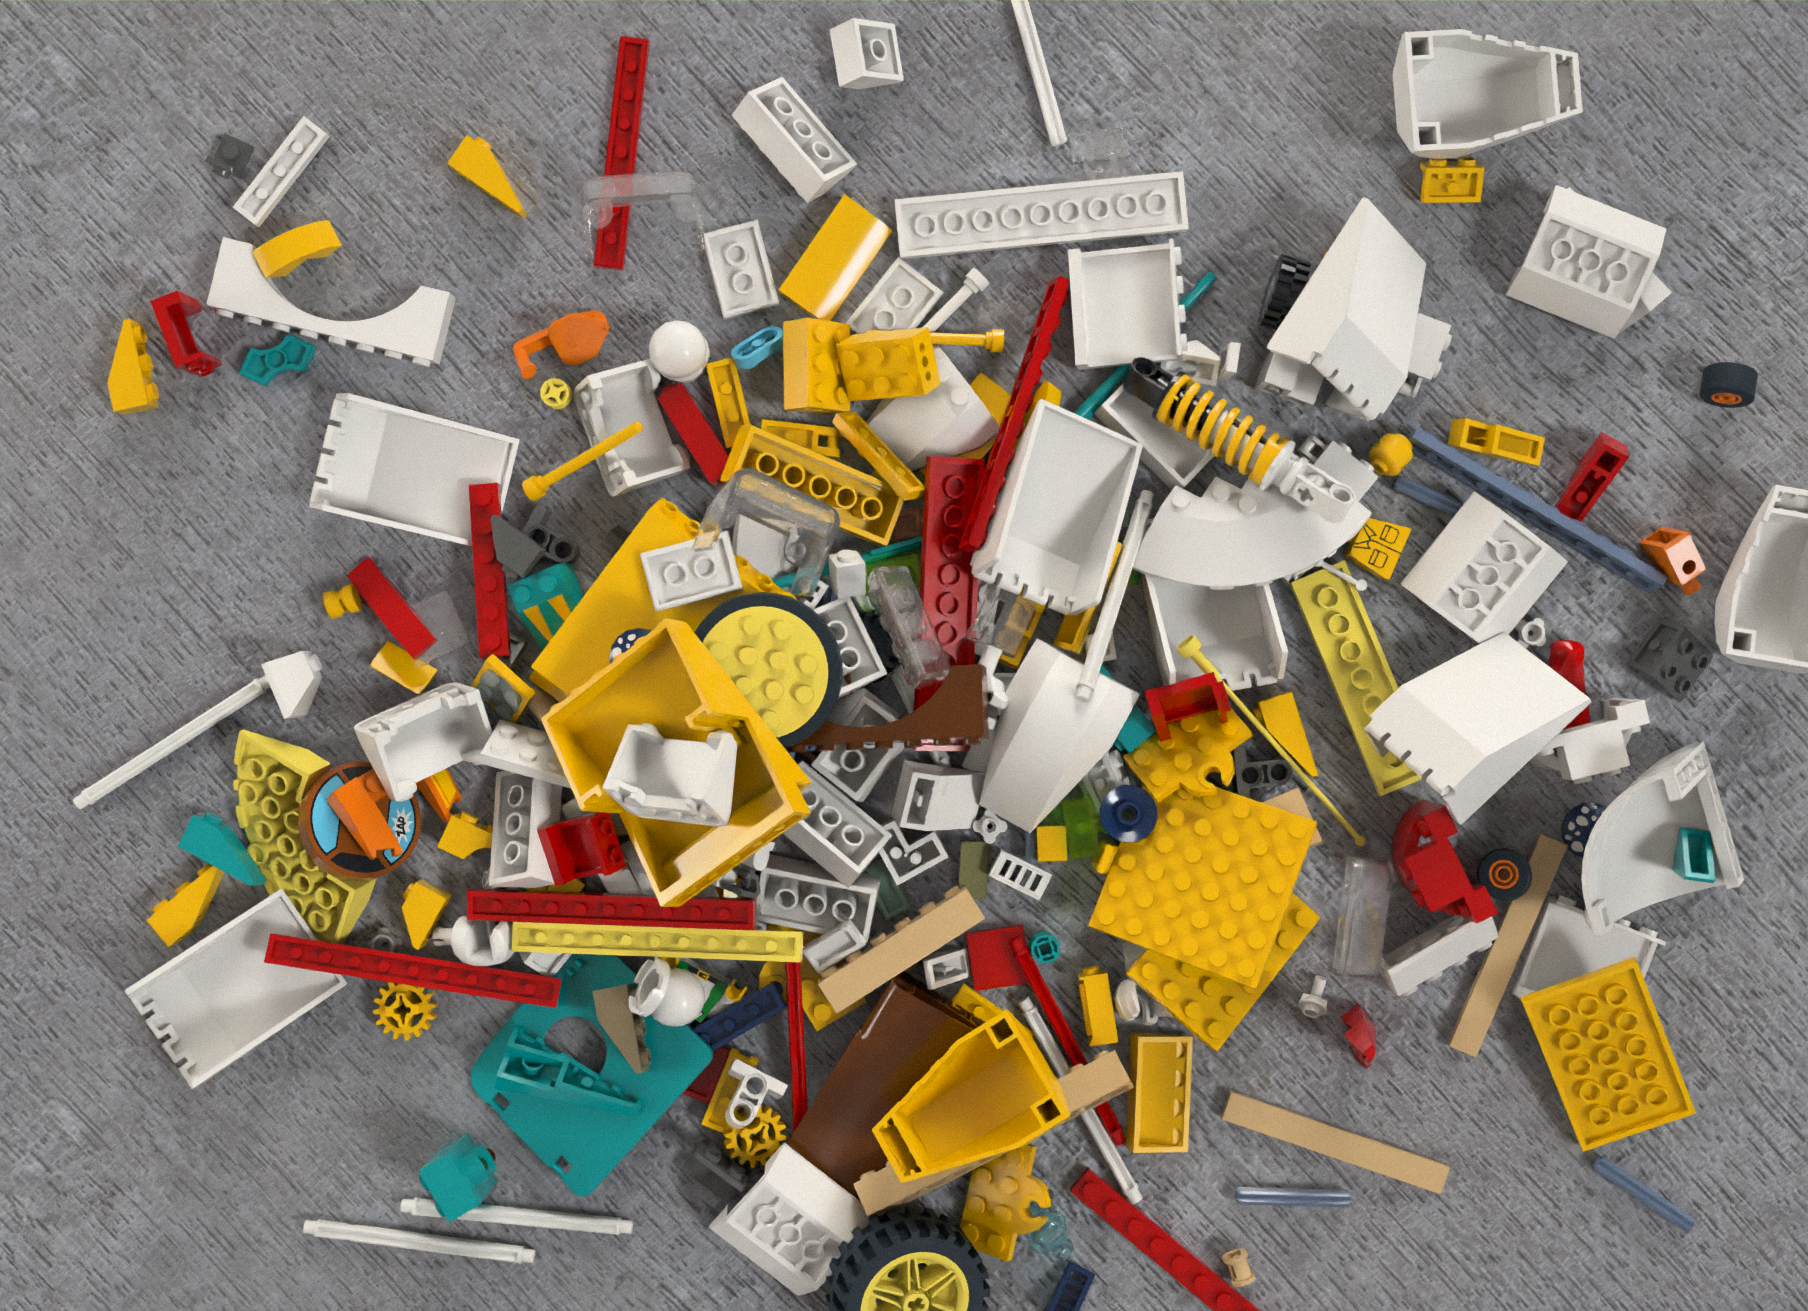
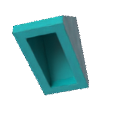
M1680 828L1672 870L1681 878L1714 883L1716 881L1710 831Z

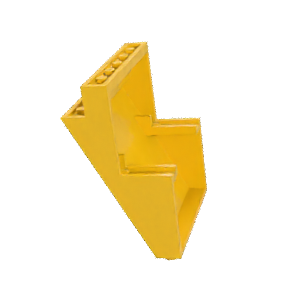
M661 498L650 507L531 667L534 671L528 679L557 701L562 702L571 695L573 689L583 686L591 679L595 672L604 669L610 664L611 646L617 637L627 630L642 628L652 631L658 622L664 619H673L686 622L695 632L702 620L712 610L732 598L758 592L777 593L794 599L796 597L777 586L768 575L760 573L750 565L747 559L734 553L743 589L655 612L640 553L711 535L697 521L688 518L679 511L675 504Z
M664 619L658 622L655 629L649 634L638 638L634 645L625 653L615 656L611 664L595 672L591 679L583 686L573 689L571 695L564 701L553 705L550 708V712L544 715L541 721L581 811L619 813L660 906L680 907L809 815L811 812L800 791L812 783L690 626L683 621ZM628 724H651L658 728V733L666 739L707 742L709 733L716 732L717 730L727 731L734 736L733 739L737 742L732 808L727 826L717 827L638 817L626 811L602 789Z

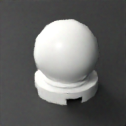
M679 320L666 322L656 329L649 344L651 362L660 374L670 381L678 383L691 382L705 372L706 364L710 358L709 345L700 330L691 323Z
M655 957L654 961L648 959L642 965L634 979V982L638 983L635 997L629 995V1009L632 1013L643 1017L652 1014L653 1018L661 1024L673 1027L689 1024L701 1014L705 1001V990L700 980L689 970L670 969L667 961Z

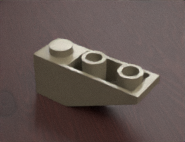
M635 983L593 991L597 1019L636 1074L649 1071L652 1057L650 1049L645 1046L644 1035L647 1032L644 1018H640V1015L632 1013L629 1009V995L635 997L636 993Z

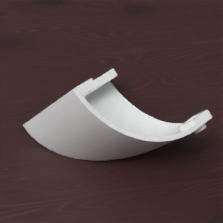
M1704 741L1682 747L1657 761L1626 788L1604 810L1597 820L1585 847L1581 875L1582 892L1587 910L1585 911V922L1589 929L1592 928L1594 937L1607 935L1613 928L1612 924L1649 905L1721 885H1726L1727 889L1736 888L1744 881ZM1681 827L1710 831L1716 879L1714 883L1685 880L1672 870L1678 834Z

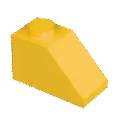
M424 879L415 882V884L410 883L402 897L405 899L402 911L412 946L417 950L426 945L453 896Z

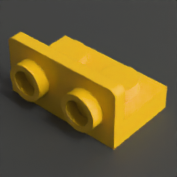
M1459 157L1458 161L1429 158V161L1420 162V169L1423 171L1420 196L1422 203L1481 202L1485 167L1476 161V158Z

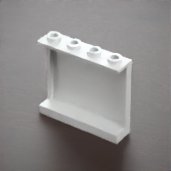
M1173 238L1169 239V243L1082 253L1079 248L1068 249L1075 365L1078 370L1131 365L1132 361L1138 357L1150 359L1154 363L1183 360L1182 352L1188 351L1187 334H1181L1180 323L1186 322L1185 305H1179L1178 294L1184 293L1183 276H1177L1176 265L1182 264L1181 247H1175Z
M1559 895L1558 900L1548 897L1511 994L1520 998L1635 957L1645 979L1657 944L1665 946L1666 941L1656 938L1658 932L1640 926L1639 931L1629 928L1631 922L1622 918L1612 924L1613 928L1607 935L1594 937L1592 928L1589 929L1586 925L1585 911L1575 907L1577 901Z

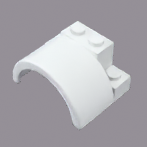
M1622 698L1603 700L1602 720L1561 730L1529 762L1545 769L1561 771L1562 779L1572 780L1574 784L1592 781V775L1600 773L1604 777L1621 773L1620 768L1630 766L1626 745L1632 733L1641 731V725L1650 723L1645 701ZM1554 748L1557 749L1558 757L1552 755L1555 753Z

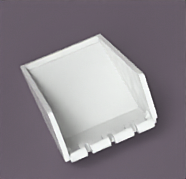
M1362 198L1268 343L1267 348L1271 352L1309 365L1312 362V365L1335 387L1326 401V405L1329 408L1365 421L1374 420L1379 413L1384 414L1408 375L1426 262L1367 198Z
M350 393L336 394L329 419L338 421L339 427L327 426L322 448L333 450L332 456L323 453L320 455L316 476L326 478L325 484L314 482L309 507L472 546L469 485L500 484L501 510L503 511L520 439Z
M1040 399L1015 450L1014 459L1005 472L1006 483L1002 491L997 494L995 500L997 504L996 512L993 518L988 520L985 529L988 531L987 539L982 547L973 552L970 565L973 566L971 572L973 577L993 584L997 576V587L1016 595L1020 594L1023 587L1022 597L1043 606L1049 598L1048 608L1064 615L1071 614L1075 616L1098 605L1103 596L1143 444Z
M1154 518L1148 519L1141 539V543L1149 527L1151 526ZM1141 573L1154 649L1163 686L1205 674L1191 657L1184 659L1176 650L1183 640L1193 634L1202 643L1199 650L1220 672L1219 677L1232 691L1251 688V679L1253 678L1256 686L1277 683V679L1284 678L1288 649L1269 584L1257 587L1252 584L1234 586L1233 589L1213 590L1210 589V586L1193 585L1192 588L1182 586L1180 582L1167 579L1161 581Z
M1502 632L1401 685L1370 715L1372 721L1364 728V731L1376 751L1382 757L1391 751L1401 761L1405 760V765L1420 778L1426 779L1428 785L1441 796H1444L1443 800L1453 818L1461 825L1591 703V699L1512 637Z
M282 888L124 990L141 1016L151 1010L155 1012L154 1015L145 1021L158 1040L168 1033L172 1038L164 1042L162 1046L174 1064L186 1057L188 1062L178 1069L192 1090L208 1081L347 985L345 979L339 974L264 963L270 933L317 940Z

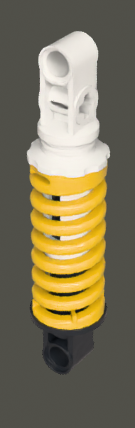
M1138 357L1132 361L1123 387L1129 394L1136 396L1154 408L1152 412L1154 420H1159L1168 427L1173 423V429L1177 433L1186 431V438L1190 441H1197L1199 439V446L1202 449L1212 448V454L1216 458L1225 456V463L1228 466L1238 465V471L1242 475L1250 474L1248 478L1258 484L1261 489L1265 490L1271 484L1276 485V487L1280 488L1281 493L1284 495L1288 494L1330 523H1341L1345 519L1356 499L1355 492L1349 486L1328 475L1324 470L1309 463L1307 458H1300L1293 453L1296 444L1294 441H1289L1284 437L1279 441L1280 435L1277 432L1272 433L1269 438L1264 435L1267 430L1266 425L1259 424L1256 429L1252 428L1253 417L1247 415L1241 421L1238 419L1240 415L1238 407H1233L1230 412L1225 410L1227 406L1225 399H1220L1214 407L1209 406L1214 398L1213 391L1208 390L1201 399L1197 398L1196 396L1201 389V385L1198 382L1193 383L1194 380L1184 371H1180L1174 377L1150 359ZM1319 477L1318 481L1314 484V480ZM1310 491V495L1308 497H1305V495Z

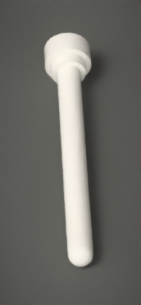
M973 268L965 276L967 278L963 282L965 285L922 328L929 327V332L934 333L972 293L982 292L990 284L988 280L977 269Z

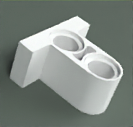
M735 1059L731 1063L727 1074L739 1079L740 1082L726 1109L725 1119L728 1125L735 1129L744 1128L755 1118L766 1094L779 1099L784 1095L788 1085ZM748 1080H754L759 1084L760 1091L758 1094H751L747 1090L746 1084ZM740 1106L746 1110L747 1118L745 1121H738L734 1117L733 1111L735 1107Z

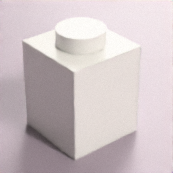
M841 550L836 554L828 555L829 586L836 597L842 599L865 595V562L857 550Z

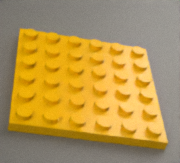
M1142 785L1141 788H1143L1145 791H1147V792L1149 793V791L1145 788V786ZM1182 786L1159 803L1153 798L1157 806L1158 815L1154 830L1146 838L1138 842H1120L1117 849L1118 852L1114 857L1088 926L1257 990L1318 823L1216 787L1218 794L1202 796V799L1189 794Z

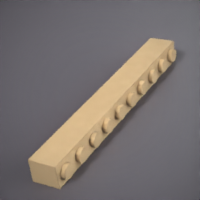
M1109 1050L1100 1052L1093 1057V1062L1085 1066L1077 1064L1068 1069L1067 1075L1057 1079L1062 1087L1071 1115L1061 1124L1134 1088L1115 1050L1109 1052ZM1007 1152L904 1183L900 1182L888 1161L885 1164V1168L877 1172L871 1170L862 1174L859 1177L860 1181L854 1183V1187L867 1216L870 1218L876 1215L879 1218L887 1214L886 1210L897 1209Z

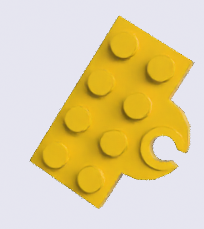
M1232 708L1231 711L1226 712L1228 719L1226 723H1222L1219 711L1214 710L1168 724L1172 739L1160 742L1158 733H1155L1132 752L1124 755L1123 759L1157 803L1181 786L1189 794L1202 799V796L1218 794L1215 785L1205 780L1209 773L1217 772L1221 774L1222 783L1226 787L1231 783L1233 775H1235V767L1230 752L1251 738L1252 732Z
M771 923L766 926V930L803 932V946L823 935ZM803 954L802 962H800L802 1005L817 1032L867 1002L865 997H862L836 1014L818 985V980L822 976L816 972ZM840 960L837 963H835L836 967H839L844 962L843 960ZM766 961L759 973V990L772 981L780 982L783 986L781 996L787 1005L785 962Z
M1028 1144L1010 1150L972 1170L960 1228L975 1250L1006 1262L1011 1261L1017 1235L1040 1230L1047 1222L1048 1217L1045 1215L1037 1217L1030 1211L1031 1201H1035L1040 1208L1051 1207L1048 1193L1050 1188L1041 1179L1031 1175L1037 1146Z

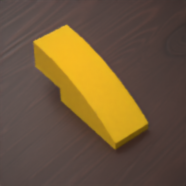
M1467 418L1452 419L1447 445L1454 446L1459 451L1539 466L1545 437L1498 424L1489 425Z

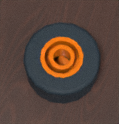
M1719 362L1708 365L1703 369L1700 398L1704 402L1718 407L1738 408L1747 406L1754 402L1758 373L1752 367L1734 362Z
M1501 848L1492 850L1482 858L1478 865L1477 877L1479 884L1486 887L1492 898L1506 902L1516 900L1527 892L1531 886L1532 872L1524 856L1515 850Z

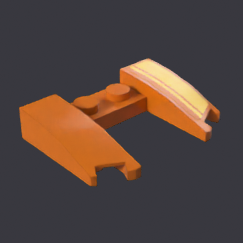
M446 768L416 783L418 789L445 824L449 822L452 816L449 810L453 802L459 803L462 799ZM374 769L369 770L358 778L352 779L333 791L326 801L370 860L376 858L377 850L391 849L392 857H398L404 851L375 804L386 797L387 794Z

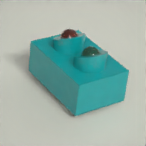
M467 1132L439 1149L418 1171L422 1187L427 1192H431L436 1200L435 1207L442 1217H446L449 1223L480 1205L498 1182L493 1174L497 1170L495 1152L492 1149L485 1148L481 1143L476 1145Z

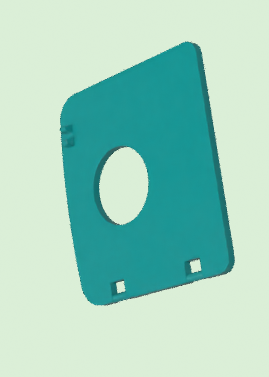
M572 954L553 977L562 979L557 1008L523 1003L489 1043L473 1065L471 1072L472 1086L477 1094L562 1179L567 1187L580 1197L590 1195L713 1059L711 1047L688 1024L679 1027L663 1025L650 1014L647 1017L640 1016V1018H644L647 1032L644 1035L645 1046L649 1047L652 1062L649 1065L650 1070L643 1073H635L599 1023L593 991L635 983L634 979L637 974L618 955ZM578 1016L593 1022L602 1032L607 1047L606 1061L599 1073V1079L612 1087L615 1084L621 1088V1093L637 1102L638 1099L642 1101L639 1115H627L494 1089L496 1075L505 1055L506 1046L514 1025L517 1024L523 1027V1032L535 1039L539 1037L544 1040L548 1030L563 1018ZM499 1092L510 1102L506 1109L494 1099ZM561 1156L573 1167L568 1173L556 1163Z

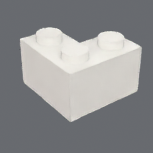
M1271 352L1265 357L1254 389L1310 408L1316 401L1324 376L1312 365V362L1309 365Z
M894 819L881 825L892 837L879 851V854L897 886L948 858V853L935 831H929L908 842Z

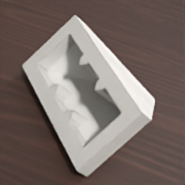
M1194 340L1187 342L1188 351L1182 352L1183 360L1161 362L1160 368L1174 377L1180 371H1184L1194 380L1193 382L1216 386L1221 357L1200 341Z

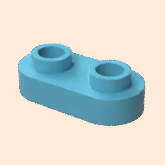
M777 326L766 327L736 345L731 352L735 365L738 368L752 369L769 356L778 353L783 348V331Z

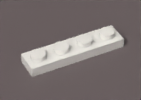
M303 116L233 208L257 227H260L330 136Z

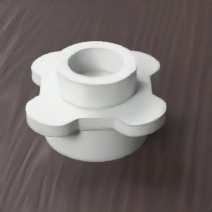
M1535 618L1533 621L1528 622L1520 620L1515 626L1519 635L1517 642L1524 648H1527L1529 645L1543 646L1546 642L1545 629L1543 627L1544 621L1540 618ZM1530 630L1533 631L1532 636H1529L1528 634Z
M987 809L980 820L973 822L972 827L975 832H980L986 843L991 844L995 842L996 836L1000 832L1007 830V823L1000 820L995 813ZM989 823L993 825L991 829L987 828Z

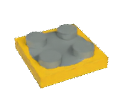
M493 654L485 660L471 687L479 689L482 700L491 705L502 719L515 724L520 720L536 694L530 686Z

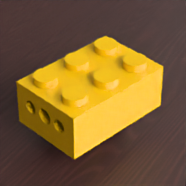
M813 318L783 322L784 410L826 415L850 412V401L848 400L836 344L850 337V324Z
M929 327L854 334L836 344L849 401L926 395L941 384Z

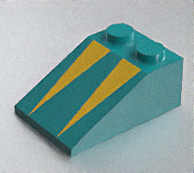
M571 562L556 564L507 585L518 615L542 651L584 596Z

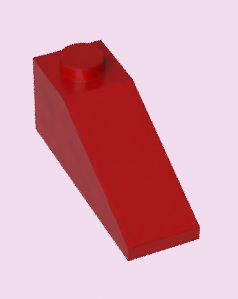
M1601 431L1583 456L1555 505L1560 513L1570 519L1583 521L1628 460L1627 445Z

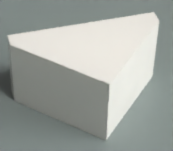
M967 948L931 953L923 958L928 990L972 977Z

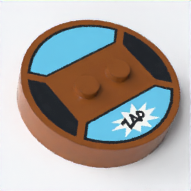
M359 761L342 764L322 775L306 792L298 814L300 838L309 857L326 873L347 881L373 880L395 870L411 855L420 836L421 813L414 793L411 799L403 802L391 800L387 795L375 804L404 852L398 857H392L391 849L377 850L376 858L370 860L328 804L326 799L333 791L373 769L370 762Z

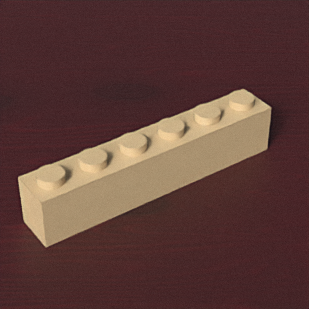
M958 885L954 886L943 894L945 899L939 903L929 902L918 910L920 915L914 919L904 918L894 925L896 930L886 936L884 932L869 941L871 946L861 952L858 949L845 957L846 962L839 967L833 964L820 973L822 977L818 980V985L836 1014L984 920L983 912L967 887L964 886L960 889Z

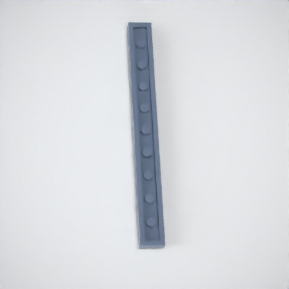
M1416 428L1406 437L1412 444L1413 454L1637 587L1651 593L1664 586L1668 576L1661 573L1656 566L1644 563L1634 557L1631 551L1617 547L1609 542V539L1604 535L1590 531L1584 527L1582 522L1570 519L1560 513L1559 509L1555 506L1538 500L1530 491L1516 487L1502 475L1494 474L1486 469L1481 462L1467 458L1454 446L1445 445L1435 439L1432 433Z

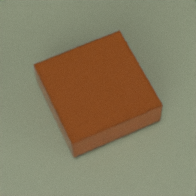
M919 507L900 511L893 529L895 541L922 536L923 528Z

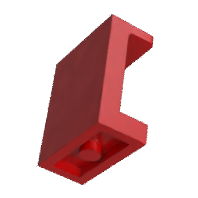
M177 290L150 301L175 367L198 375V377L214 373V368L222 365L220 359L202 351L199 352L186 318L202 312L198 300Z
M1214 672L1145 691L1160 742L1172 739L1168 723L1214 710L1219 711L1222 723L1228 722L1226 712L1231 711L1227 693L1223 681L1217 682Z
M597 812L556 821L537 830L555 886L564 885L577 878L602 873L604 876H608L626 867L623 852L609 813Z

